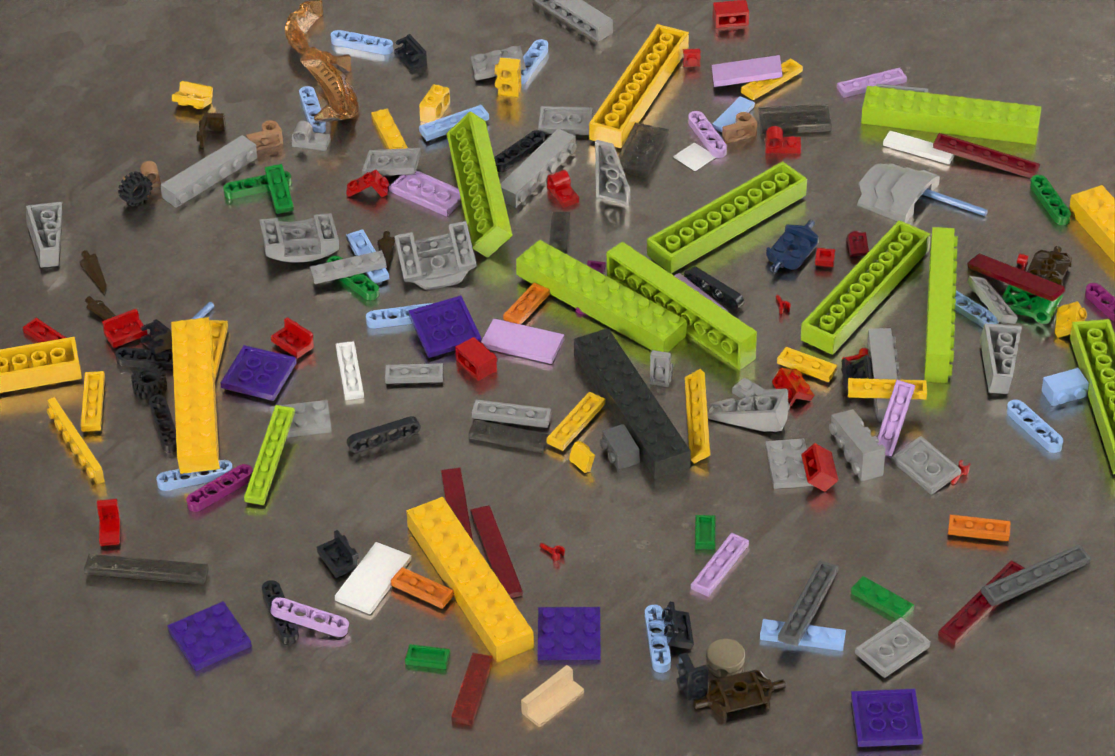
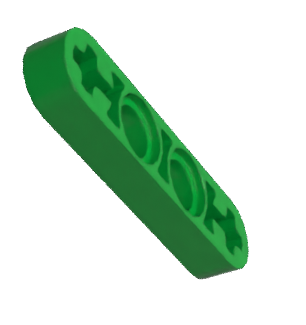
M284 171L289 187L292 184L291 174ZM266 175L226 183L223 186L224 196L227 199H236L269 192V185L262 184L267 182Z
M1034 175L1031 178L1030 184L1032 191L1054 222L1059 225L1068 224L1071 218V211L1045 176Z
M332 256L327 260V263L342 260L343 258ZM363 273L339 278V280L366 300H376L380 295L379 286ZM357 281L363 282L362 284H355Z

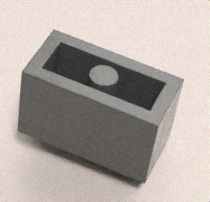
M624 424L602 430L601 447L607 451L609 461L614 463L617 470L639 463V448Z

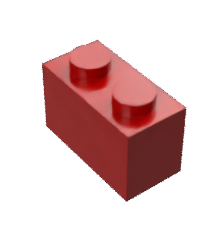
M747 1L713 2L715 28L749 25Z
M475 337L455 346L456 361L478 381L497 371L498 360L496 355L490 352Z
M814 443L801 454L809 484L825 492L838 481L831 451Z

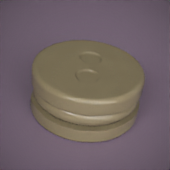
M719 639L711 643L706 652V665L709 672L718 678L742 673L745 667V650L743 646L732 639Z

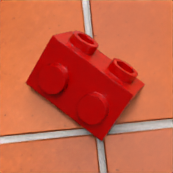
M137 309L102 322L104 335L113 348L148 335L147 330L142 331L140 329L143 323L139 319Z
M288 317L284 319V328L271 335V342L297 359L314 348L313 333Z
M780 368L772 380V384L776 389L788 390V403H790V406H792L796 399L811 401L815 396L809 384L802 377V373L797 369Z

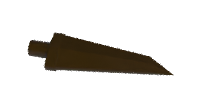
M384 231L383 238L379 239L377 244L379 251L382 250L387 266L386 269L389 271L395 237H390V232Z
M84 250L81 253L83 259L79 263L105 295L107 284L98 262V257L96 254L90 255L87 250Z
M90 296L85 299V302L88 304L86 308L102 319L107 320L116 316L103 301L94 300Z

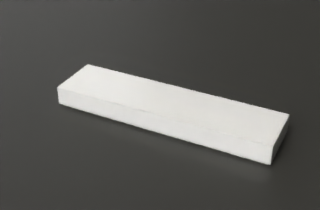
M889 131L883 141V146L945 164H950L955 156L954 154L933 148L932 142Z
M354 341L335 344L345 400L364 398Z

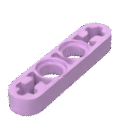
M700 111L690 112L688 124L707 150L716 158L725 157L727 145L705 115Z
M275 598L272 601L270 611L277 618L336 637H343L348 632L349 622L344 617L285 598ZM296 612H302V613H304L305 615H304V616H298V615H296L295 613H296ZM321 618L325 622L320 623L315 621L314 619Z

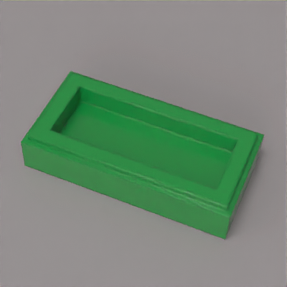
M695 515V549L715 550L716 515Z
M409 644L405 665L446 670L451 652L450 649Z

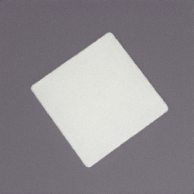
M696 143L691 144L673 156V158L694 171L716 158Z

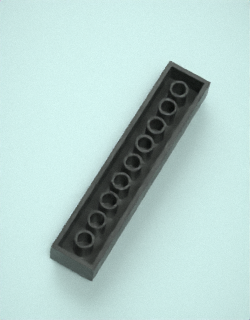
M609 328L575 338V358L599 395L605 398V404L618 424H624L639 448V456L654 479L690 468V449Z

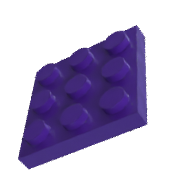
M462 296L409 310L408 315L428 358L456 350L455 346L472 337H475L479 342L482 340Z
M244 345L220 382L221 388L274 401L296 365V357Z
M224 601L167 625L169 633L195 671L252 647L251 640Z
M538 607V660H601L600 607Z
M915 689L851 691L858 747L923 744Z

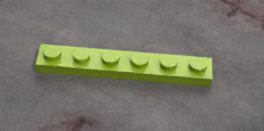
M275 405L244 496L245 502L259 505L265 504L295 414L294 408Z

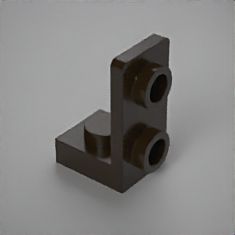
M203 113L202 120H199L200 131H197V142H200V148L205 147L208 131H225L224 113Z

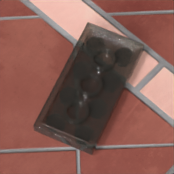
M828 104L758 107L762 135L766 134L767 129L771 126L780 127L783 134L832 131Z
M635 122L618 156L624 173L648 178L669 135V129Z

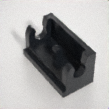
M411 34L395 42L397 45L403 43L401 47L394 50V53L410 71L427 65L426 50Z
M155 319L153 320L154 322L143 325L140 328L142 331L150 329V333L142 336L140 339L141 343L155 354L172 348L171 330L159 320Z

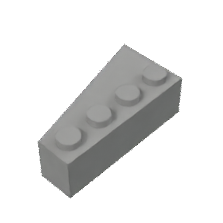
M62 202L26 206L27 226L40 268L58 266L62 230Z
M984 324L980 344L989 393L1008 394L1013 378L1022 326Z
M852 409L831 415L830 433L835 435L839 448L843 449L846 460L850 461L854 474H857L861 481L883 476L885 447L877 444L879 440L876 436L871 437V430L868 426L864 427L863 420Z

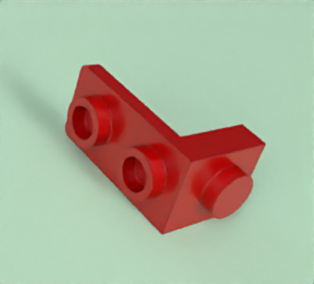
M377 170L367 172L362 177L352 180L347 184L346 195L351 197L372 186L381 197L388 195L389 182Z
M97 500L100 546L119 545L120 512L118 500Z

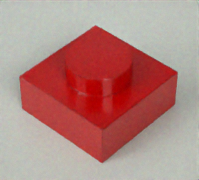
M683 49V67L700 66V49Z
M817 248L815 265L833 267L835 249Z

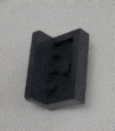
M868 355L853 363H850L846 358L841 360L842 383L847 391L848 378L873 379L872 362Z
M338 530L334 531L333 540L317 546V553L336 578L356 569L357 559H359L358 553L355 548L350 547L346 536H342Z
M670 601L662 611V620L665 625L664 636L667 638L668 646L691 649L694 641L689 612L675 610L674 602Z
M688 653L680 654L679 664H677L679 678L676 679L679 690H683L688 701L706 696L708 694L707 665L695 668Z

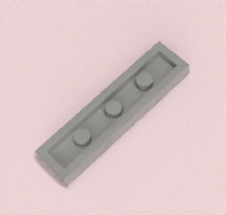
M382 250L310 267L315 284L387 268Z
M969 276L967 283L972 288V291L979 296L980 301L997 318V321L1002 324H1016L1018 317L985 278Z
M475 400L472 410V419L548 428L552 411L549 408Z

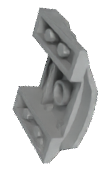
M893 163L875 164L859 182V189L862 195L857 202V206L895 221L900 220L906 223L914 214V203L926 189L935 190L939 185L940 176L925 170L916 171L908 167L903 168Z
M332 213L314 215V218L294 222L278 221V218L259 219L265 254L270 258L285 262H307L326 257L339 250V239Z
M467 222L449 224V234L415 241L412 232L396 235L395 241L404 281L414 282L424 290L443 288L462 282L467 272L477 266Z

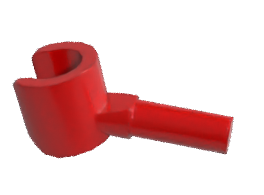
M1020 253L1017 258V264L1021 265V270L1026 271L1029 256Z
M776 295L780 305L779 313L783 314V309H787L790 312L791 304L788 301H783L780 295Z
M861 348L859 354L842 357V359L846 358L848 361H856L868 355L869 350Z
M964 460L959 461L958 467L961 469V474L951 481L952 485H955L962 475H968L970 463L964 466Z
M544 543L539 545V547L552 554L554 561L560 560V555L564 556L565 548L558 545L551 548Z

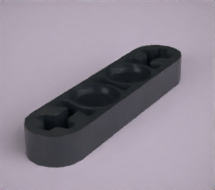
M534 130L495 156L497 172L508 170L533 153L545 142V133L541 130Z
M691 266L684 272L685 278L707 295L730 309L737 310L744 305V299L739 292L696 266Z
M124 347L115 352L116 362L121 366L143 368V365L149 367L150 364H153V367L158 365L159 369L162 367L163 370L173 371V352L162 351L155 354L149 349ZM147 357L145 360H139L138 358ZM160 358L166 359L165 361H162V362H158V361H157V360L160 359Z
M154 395L149 399V405L162 449L168 453L177 451L176 428L167 400L163 395ZM160 415H166V416H167V417L164 418V419H159V418H157V417H159ZM164 428H170V429H171V430L168 431V432H163V431H162Z
M410 416L352 434L348 437L346 443L351 452L358 453L413 436L420 431L421 425L416 417ZM397 429L395 433L389 434L390 431ZM379 435L376 439L370 440L373 436Z
M266 581L262 585V594L278 635L283 643L293 644L299 638L296 623L289 621L280 622L278 621L279 618L273 616L270 611L272 601L275 598H285L283 591L277 581ZM270 589L274 591L275 595H271ZM289 628V632L291 635H288V633H286V629Z

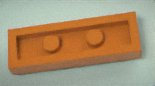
M533 283L503 314V320L521 325L550 295V289Z
M950 515L948 535L1009 541L1011 521Z
M403 567L391 579V586L442 609L454 596L452 589Z

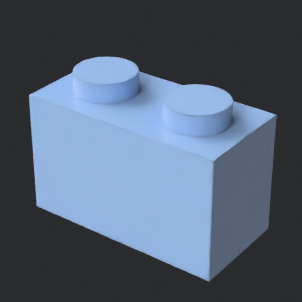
M1079 368L1043 377L1042 393L1051 406L1064 404L1087 397L1089 382Z

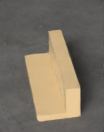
M566 665L521 700L522 714L538 727H541L584 693V688L573 681V669Z

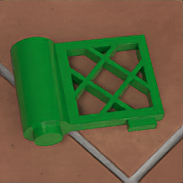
M1008 285L1002 299L1005 303L1013 302V305L1009 306L1015 314L1033 317L1035 321L1041 324L1050 322L1063 298L1062 294L1053 302L1040 296L1030 299L1029 295H1032V293ZM1011 291H1018L1020 293L1012 295ZM1023 297L1025 298V301L1019 303L1016 301ZM1028 305L1032 307L1030 310L1022 308Z

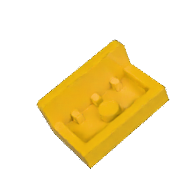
M181 81L179 91L172 94V101L178 102V105H193L196 109H203L212 104L213 87Z
M1078 301L1057 307L1055 334L1058 338L1071 334L1072 322L1085 321L1087 318L1085 308H1082Z

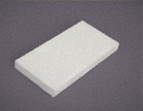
M375 542L336 593L335 601L371 615L392 587L391 579L401 567L406 568L410 563L411 555Z

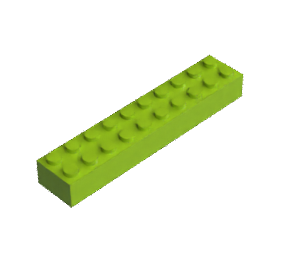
M867 86L862 106L861 124L1036 145L1042 107Z
M470 111L446 134L472 248L488 258L513 235L486 121Z
M782 161L647 238V256L672 274L806 196L807 178Z
M898 220L801 323V341L833 355L929 251L931 233Z
M932 227L924 375L926 382L947 383L948 376H952L953 364H949V362L952 363L954 360V350L950 349H954V337L951 336H954L955 332L954 310L956 305L955 284L957 273H955L957 270V248L954 247H957L958 236H954L955 228Z
M538 240L516 259L517 276L531 284L537 283L550 289L551 295L574 308L578 307L583 313L651 351L668 353L686 337L687 320L542 240Z
M624 242L619 243L606 252L607 277L687 320V335L739 370L756 360L757 331L752 327H749L740 319L734 317L725 309L716 305L712 300L707 299L685 282H682Z
M1110 319L1072 322L1070 341L1079 369L1089 382L1087 394L1113 474H1115V333Z

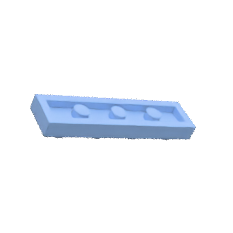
M482 105L420 125L419 132L426 141L446 135L470 111L485 121L489 120V114Z
M363 229L346 234V239L356 256L376 252ZM386 268L365 272L368 278L375 283L390 279Z
M763 619L760 640L783 643L778 641V634L785 622ZM809 625L798 645L843 651L846 630Z

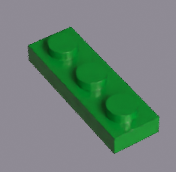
M282 164L265 167V174L276 214L294 211Z
M864 576L851 588V594L897 620L899 618L905 620L914 610L913 603Z

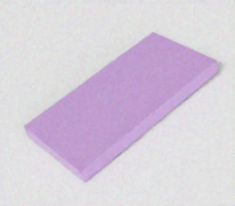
M780 55L712 65L714 87L783 77Z
M417 170L415 174L401 175L389 186V192L446 217L462 203L459 188Z
M493 318L481 342L488 350L552 364L564 341V334Z

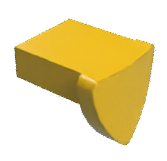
M577 441L571 449L569 461L574 463L584 473L590 472L595 454L590 451V448L584 442Z

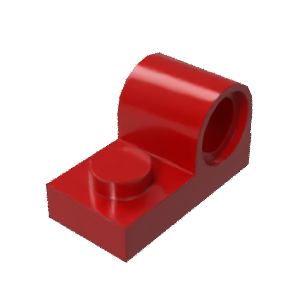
M771 126L766 131L765 153L801 154V137H783V131L780 127Z
M561 170L547 176V188L563 208L579 203V196L572 189L570 176L566 170Z

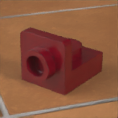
M853 231L847 235L846 244L849 246L850 257L864 256L869 252L866 232Z

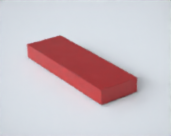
M38 318L22 327L24 333L39 343L66 338Z

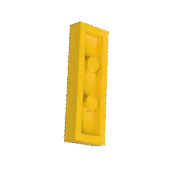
M785 347L777 358V364L797 369L804 374L826 382H830L837 372L836 364L789 347Z

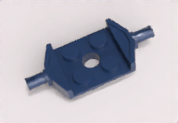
M808 220L804 226L786 224L785 232L771 249L767 247L766 256L770 262H773V265L770 267L771 272L774 271L776 273L780 267L791 270L799 268L819 243V236L811 230L815 225L813 220Z

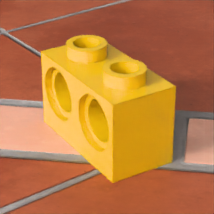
M500 58L499 63L495 65V75H497L495 88H498V95L519 97L521 90V59Z
M435 84L432 85L419 104L420 121L429 123L442 117L450 105L449 88Z

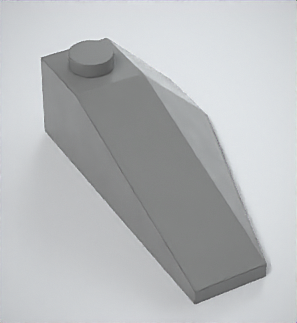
M596 140V197L630 205V187L614 144Z
M769 389L764 390L762 395L752 397V394H747L745 398L736 401L730 398L710 403L707 408L708 419L763 432L782 431L788 415V390Z

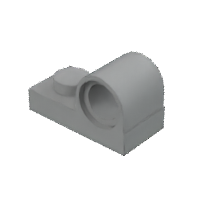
M299 121L292 134V147L326 151L331 140L330 134L315 133L310 123Z
M652 350L650 355L651 385L669 387L674 364L671 362V353Z

